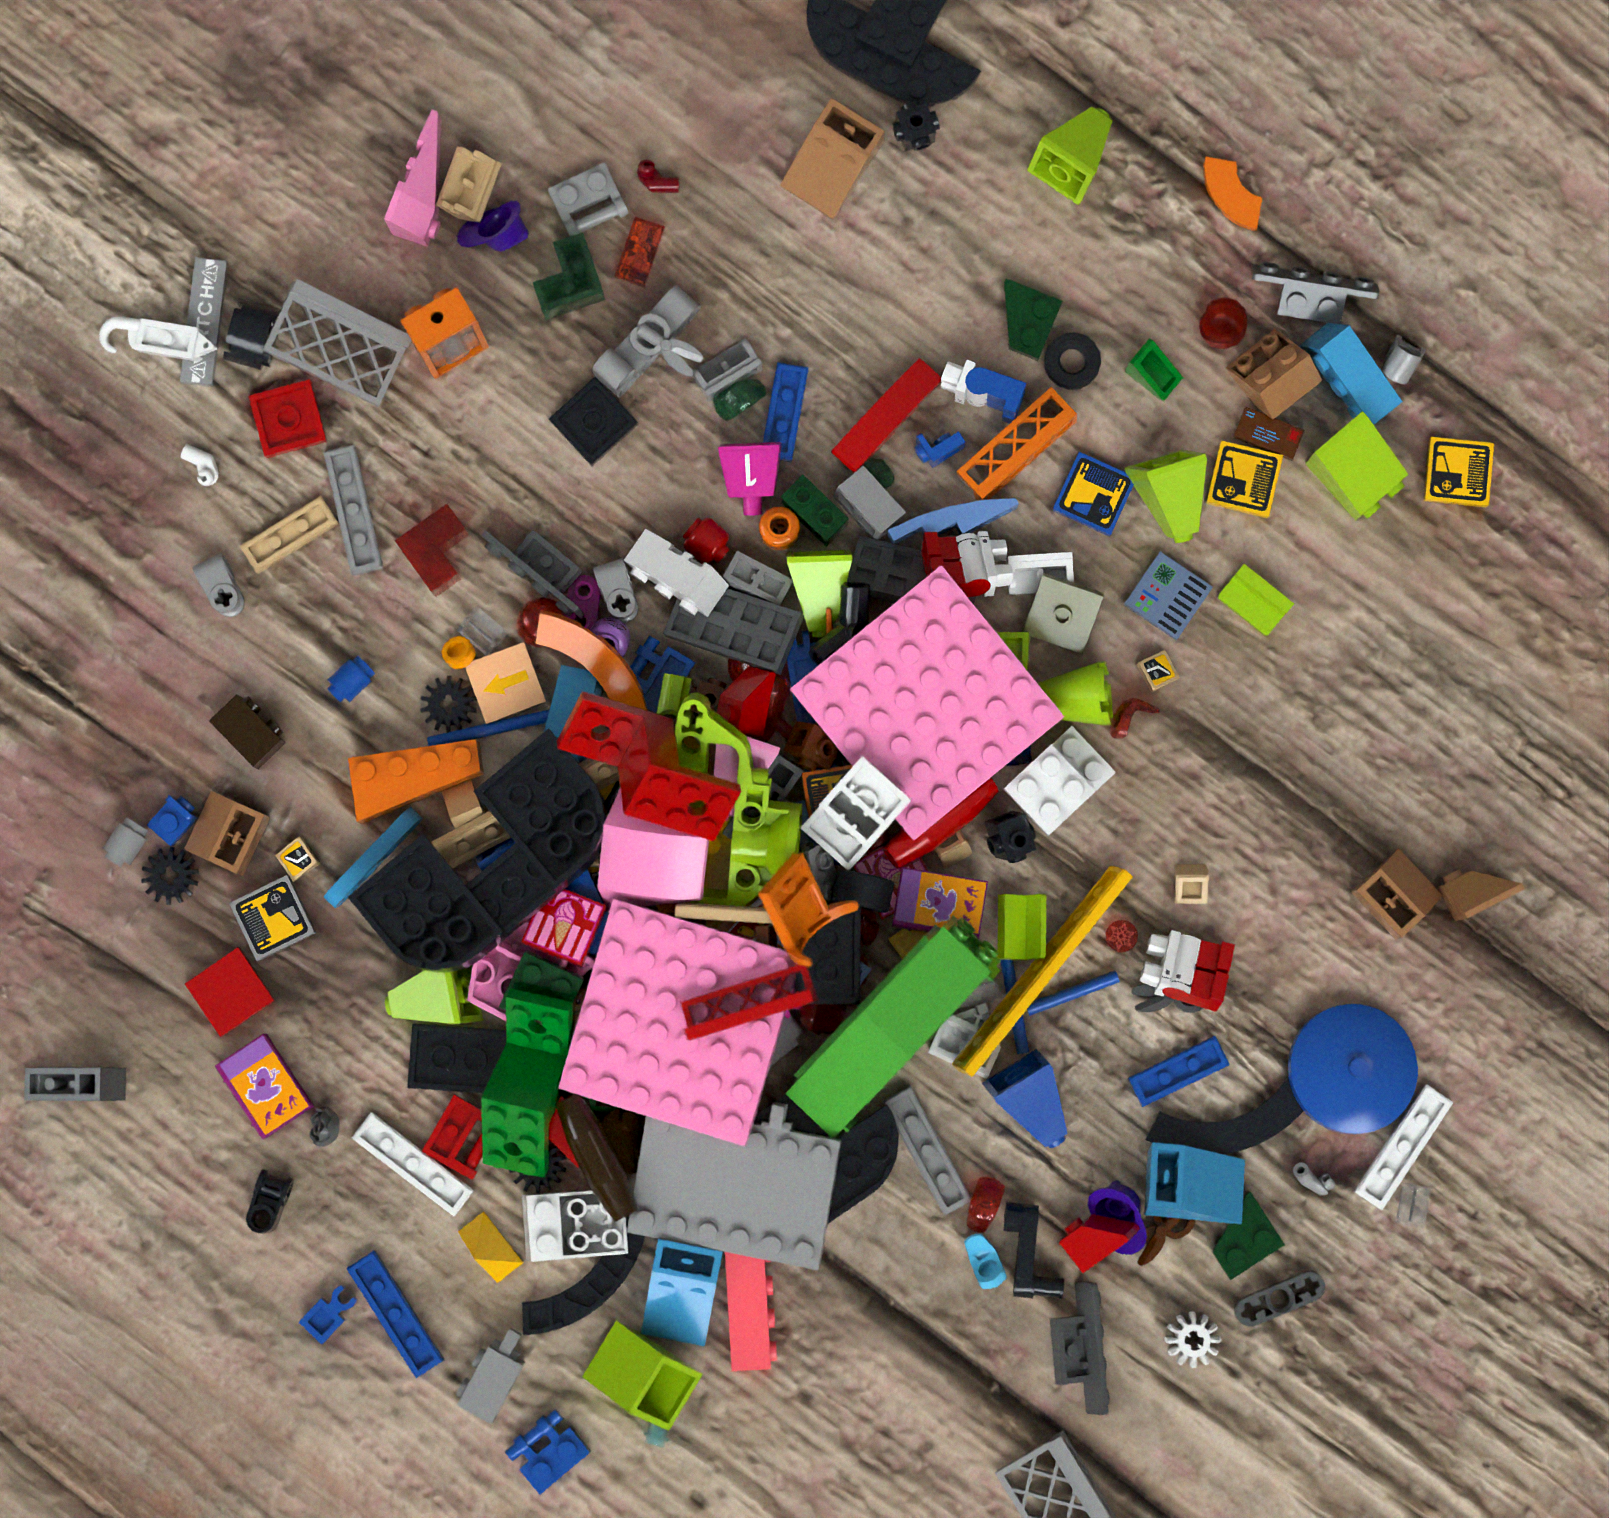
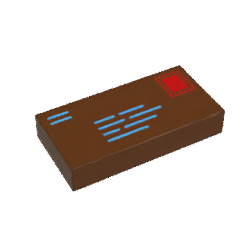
M1245 407L1233 438L1267 452L1283 455V458L1292 461L1305 430L1276 418L1272 420L1266 414Z

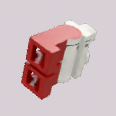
M978 531L977 535L965 533L955 537H938L937 532H924L921 555L927 576L942 565L967 597H975L984 594V597L994 596L996 587L1011 585L1013 579L1011 564L995 565V561H1006L1007 545L1005 539L989 540L988 531Z
M1171 930L1169 936L1151 934L1147 943L1146 954L1162 958L1161 963L1157 965L1145 961L1139 981L1155 987L1154 994L1166 995L1172 999L1217 1012L1224 1001L1235 944L1222 942L1220 945L1199 940L1191 935H1181V932Z

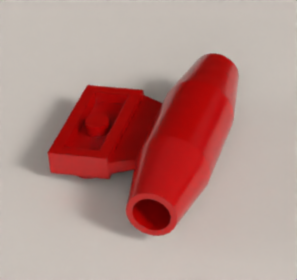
M989 778L914 841L901 828L883 847L885 856L895 868L899 869L933 851L970 823L999 792L997 785L992 778Z

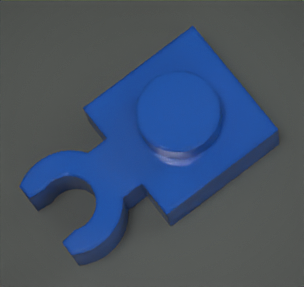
M344 1285L337 1287L333 1291L330 1303L322 1297L299 1321L321 1345L346 1321L340 1312L352 1308L358 1300L356 1297H353L348 1303L341 1302L339 1295L346 1288Z

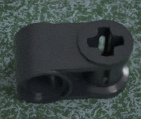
M266 1169L261 1170L246 1215V1223L251 1231L266 1234L277 1228L293 1188V1178L289 1177L285 1180L268 1174ZM267 1185H271V1186L277 1187V1188H279L280 1190L278 1191V1190L269 1188V1187H267ZM264 1209L270 1214L271 1220L267 1227L260 1228L255 1222V1216L257 1212Z

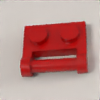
M454 1094L422 1152L473 1180L478 1172L475 1169L483 1157L482 1133L464 1163L457 1160L456 1157L478 1120L482 1122L481 1109Z

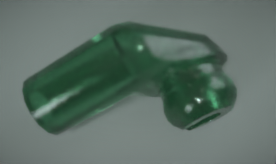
M869 458L863 464L884 488H888L893 484L894 474L884 460Z

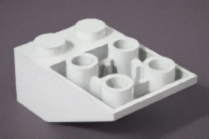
M592 1190L522 1195L527 1261L535 1262L628 1254L626 1217L615 1222Z

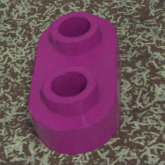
M581 575L568 588L567 598L585 614L583 618L587 621L584 627L591 630L595 622L598 621L601 591L594 578ZM581 586H588L590 588V593L587 596L583 597L578 594ZM572 614L570 617L565 615V617L573 620L578 618L575 614Z

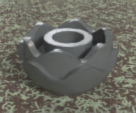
M329 1107L316 1108V1112L311 1116L313 1128L310 1130L309 1137L316 1146L325 1147L337 1139L340 1121L338 1115Z

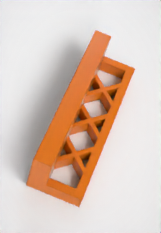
M1050 387L959 468L957 474L974 491V497L978 501L991 499L1077 422V413ZM1050 398L1062 409L1054 418H1040L1041 406ZM1035 411H1037V417H1030ZM1022 423H1036V434L1031 439H1017V428ZM1040 423H1046L1047 425L1040 430ZM1013 432V438H1006ZM998 444H1013L1012 456L1007 460H993V449ZM1016 444L1023 445L1016 451ZM988 453H990L989 460L983 459ZM975 465H989V476L979 485L967 474ZM993 465L1000 466L992 473Z

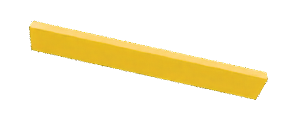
M1112 865L1109 866L1047 943L1046 958L1037 959L1031 963L951 1064L952 1066L970 1077L975 1075L1132 879L1133 876L1127 870Z

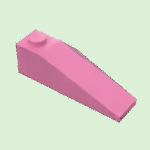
M431 110L418 138L416 150L419 151L418 156L410 157L407 162L406 182H398L384 218L392 235L428 247L430 239H436L441 224L440 221H437L439 207L436 206L439 197L441 118L438 111Z

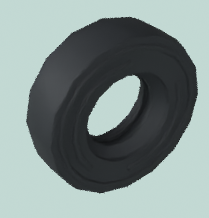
M1077 332L1064 333L1056 337L1047 347L1044 357L1045 371L1050 380L1057 386L1068 390L1081 389L1091 384L1097 377L1101 366V354L1096 343L1087 335ZM1074 349L1083 354L1085 365L1080 371L1070 373L1061 366V355L1067 350Z

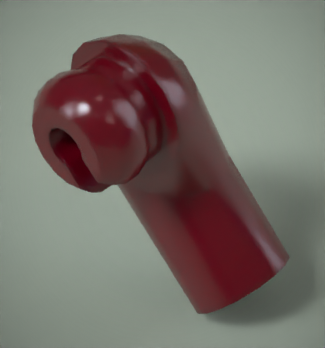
M646 159L639 163L637 169L638 179L650 192L679 193V177H662L651 160Z

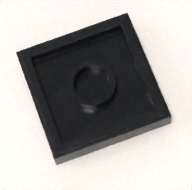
M596 377L549 418L552 425L591 467L639 425Z

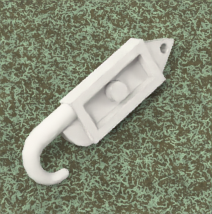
M112 317L106 320L99 333L102 347L111 353H116L117 349L109 343L108 337L110 332L116 328L128 330V341L131 348L142 353L197 361L198 357L217 350V347L203 335V330L200 328L142 318Z

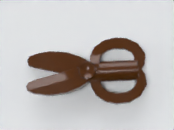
M1152 1216L1156 1225L1146 1228L1147 1239L1145 1244L1147 1245L1138 1258V1265H1146L1158 1255L1165 1243L1166 1236L1172 1239H1179L1188 1235L1193 1229L1196 1220L1187 1219L1183 1229L1178 1232H1172L1171 1229L1181 1218L1165 1217L1161 1220L1160 1216Z

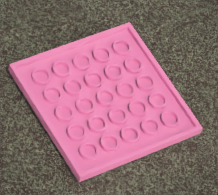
M942 565L790 688V691L852 767L864 756L912 799L895 819L913 841L1064 718L1063 714Z
M613 899L558 1088L735 1144L747 1146L786 1011L687 1041L684 1032L687 1024L680 1002L799 964L791 960L786 950ZM797 973L788 976L783 985L784 989L792 992ZM782 977L771 980V982L779 985ZM765 983L759 984L752 998L761 1003L769 1002L776 989ZM751 987L740 990V992L747 995ZM780 992L777 999L788 995ZM730 993L726 995L720 1007L730 1013H735L740 1010L745 999ZM720 997L708 1001L716 1005ZM749 1002L748 1005H747V1007H746L745 1009L750 1008V1007H754V1006H757V1005H755V1004ZM703 1003L690 1006L696 1025L708 1021L713 1011V1008ZM717 1012L714 1019L725 1015L720 1012Z

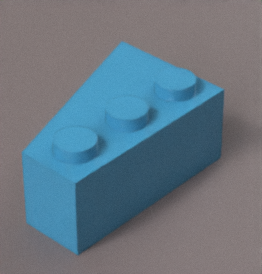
M1327 323L1299 345L1301 349L1310 355L1315 367L1330 384L1335 394L1349 407L1347 410L1353 419L1363 411L1374 425L1402 403V400L1350 325Z
M561 665L544 732L549 728L557 738L559 737L582 691L602 697L603 687L599 685L598 680L588 670ZM570 753L578 763L587 758Z

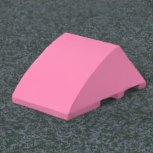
M619 789L603 827L597 885L605 905H607V910L610 911L613 899L640 907L703 899L709 840L624 815L621 789Z
M528 919L485 957L473 964L467 1001L506 1021V1009L499 1008V1005L526 949L581 976L594 967L596 958L588 952L583 966L580 967L522 944L521 940L530 921Z

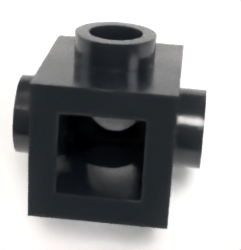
M911 102L903 105L900 108L901 110L896 112V122L892 123V128L896 141H902L905 151L912 149L914 151L922 150L935 143L936 130L940 129L936 112H930L927 103L919 105L918 102ZM922 121L920 126L912 125V123Z
M1010 811L984 822L989 835L987 845L995 858L1006 860L1009 863H1016L1026 859L1027 853L1036 850L1034 843L1036 834L1031 823L1027 821L1025 813Z

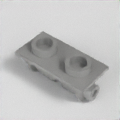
M813 843L802 844L799 853H803L826 904H833L832 895L837 875L833 857L819 844L813 846Z

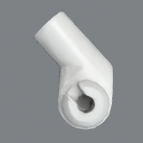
M186 444L182 450L181 459L196 465L199 475L197 477L198 482L203 486L216 483L219 472L214 456Z

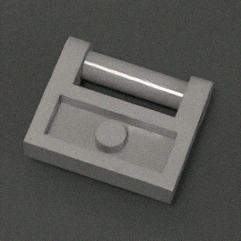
M605 162L548 188L551 199L571 240L580 237L579 233L618 215L621 218L629 214ZM608 198H611L613 204L575 222L571 218V215Z

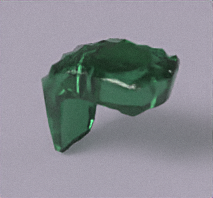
M744 379L730 385L713 398L714 408L719 417L724 421H729L763 399L767 393L765 386L758 379Z

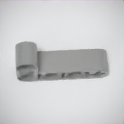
M675 285L649 314H656L662 317L668 323L671 330L669 339H675L696 316L701 306L678 285ZM650 321L645 323L663 336L664 331L658 324ZM629 334L615 350L612 348L608 349L597 360L592 370L594 376L617 397H620L657 359L661 351L654 356L639 354L633 349ZM637 334V340L643 347L647 349L655 347Z

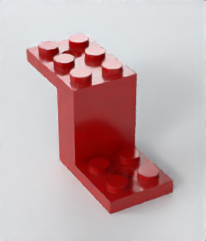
M582 691L557 739V749L618 767L623 814L643 821L715 841L741 794V787L738 783L680 766L672 718ZM599 725L608 727V730L603 733L592 731L594 727ZM697 800H702L705 802V804L699 808H693L689 806L690 803L695 802Z

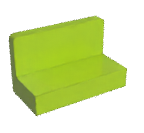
M1245 564L1241 566L1218 595V599L1264 636L1270 634L1294 605L1291 600Z
M1046 894L998 895L997 951L999 954L997 957L999 959L1027 961L1046 958Z

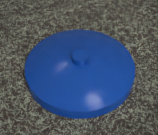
M1343 1004L1316 1014L1299 1030L1289 1052L1288 1078L1296 1101L1313 1121L1334 1132L1363 1134L1389 1125L1407 1108L1415 1092L1418 1065L1410 1038L1392 1017L1370 1006Z

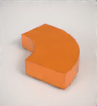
M1205 156L1203 165L1204 182L1207 192L1215 205L1233 223L1256 231L1262 198L1251 194L1242 186L1237 175V162Z

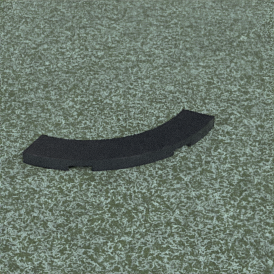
M1287 1075L1277 1091L1262 1105L1233 1119L1210 1123L1192 1122L1172 1117L1159 1111L1145 1140L1151 1143L1186 1145L1219 1154H1228L1248 1149L1274 1137L1299 1117L1303 1110L1293 1095Z
M630 1215L626 1216V1230L628 1229ZM627 1232L628 1254L601 1256L593 1269L582 1280L567 1290L548 1298L522 1302L523 1335L541 1334L563 1328L588 1316L604 1304L629 1275L640 1254L645 1236Z

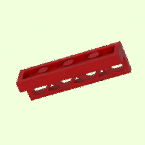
M796 965L680 1002L687 1024L684 1032L687 1041L695 1040L818 1001L808 967ZM801 971L806 990L794 994L784 989L783 985L788 976ZM782 977L779 985L771 982V980ZM762 983L776 989L771 1000L766 1003H761L752 998L757 985ZM751 987L747 995L740 992V990ZM780 992L788 995L777 999ZM734 993L745 999L738 1012L730 1013L720 1007L727 994ZM720 997L716 1005L708 1001ZM749 1002H751V1003L757 1005V1006H754V1007H750V1008L745 1009V1008L747 1007V1005H748ZM703 1003L713 1008L708 1021L695 1024L690 1006ZM717 1012H720L725 1015L714 1019Z

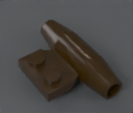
M574 1094L555 1104L567 1143L590 1189L612 1219L616 1222L637 1211L638 1207L627 1174L637 1173L644 1132L636 1113L619 1107L600 1117L601 1120L599 1121L582 1096Z

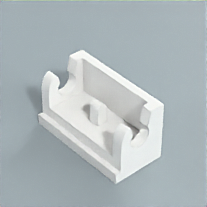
M1072 552L1008 556L1006 564H1011L1013 571L1012 583L1008 585V594H1036L1043 572L1074 583Z

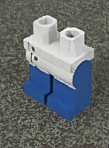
M966 360L964 367L948 361L941 377V388L955 393V402L964 404L965 400H967L972 406L980 407L985 405L1002 411V421L1009 424L1017 417L1025 396V382L985 368H975L976 363Z

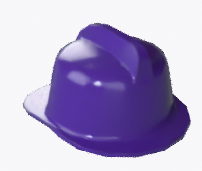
M510 201L500 207L485 211L481 222L467 221L457 234V242L462 247H473L484 243L498 252L506 251L528 238L529 232L519 215L521 204L518 201Z
M1119 1180L1113 1181L1105 1188L1095 1190L1089 1196L1087 1204L1091 1215L1096 1214L1136 1223L1140 1227L1139 1231L1130 1241L1115 1250V1252L1126 1255L1139 1252L1145 1246L1147 1239L1146 1228L1140 1215L1141 1203L1139 1196L1128 1186L1121 1185Z

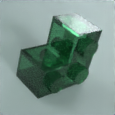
M583 232L553 242L562 273L533 282L545 320L605 301L603 289Z

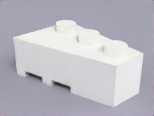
M647 529L644 530L624 559L632 568L629 573L644 584L647 580H650L656 584L654 589L667 599H671L672 596L677 597L681 600L679 605L693 615L699 611L708 617L729 587L727 582L711 565L706 562L702 565L694 560V556L686 551L684 553L681 552L672 543Z

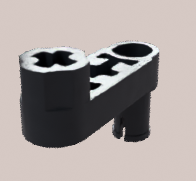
M1006 1202L1003 1231L1019 1233L1013 1297L1033 1299V1296L1062 1299L1064 1278L1035 1276V1272H1033L1039 1205Z

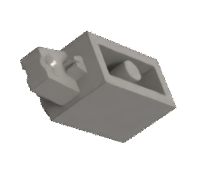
M510 1328L502 1342L495 1339L486 1351L482 1348L479 1350L471 1365L477 1369L471 1380L466 1377L464 1378L456 1393L457 1396L461 1397L457 1406L490 1424L494 1422L525 1365V1362L518 1359L521 1353L515 1350L522 1333Z

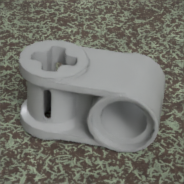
M1397 334L1384 358L1385 363L1382 373L1397 383L1407 384L1426 349L1423 347L1418 349L1402 340V336Z
M222 553L192 567L200 586L205 591L211 606L225 617H234L242 612L245 604L244 597L234 579L233 571ZM226 595L232 597L229 599L230 605L228 607L223 605L225 602L224 596Z
M624 558L594 567L593 571L601 594H603L606 606L612 617L624 623L633 620L638 613V604ZM624 599L628 604L626 605L627 611L621 613L617 608L619 607L618 601Z

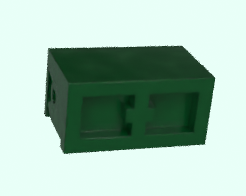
M803 474L781 496L783 499L781 504L793 511L799 521L826 547L848 526L849 518Z

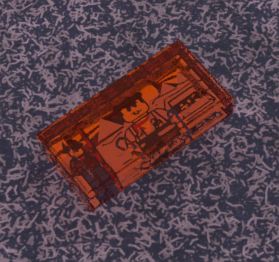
M634 217L615 273L616 279L646 287L665 226Z

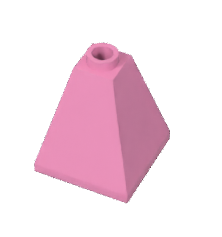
M747 737L751 745L754 767L768 769L779 754L780 748ZM710 743L707 774L737 783L739 755L736 749L729 745ZM735 805L729 814L730 817L734 816Z

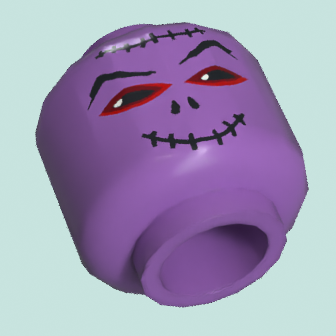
M613 617L602 618L595 622L590 631L597 636L603 637L623 657L627 652L631 639L630 631L626 624Z

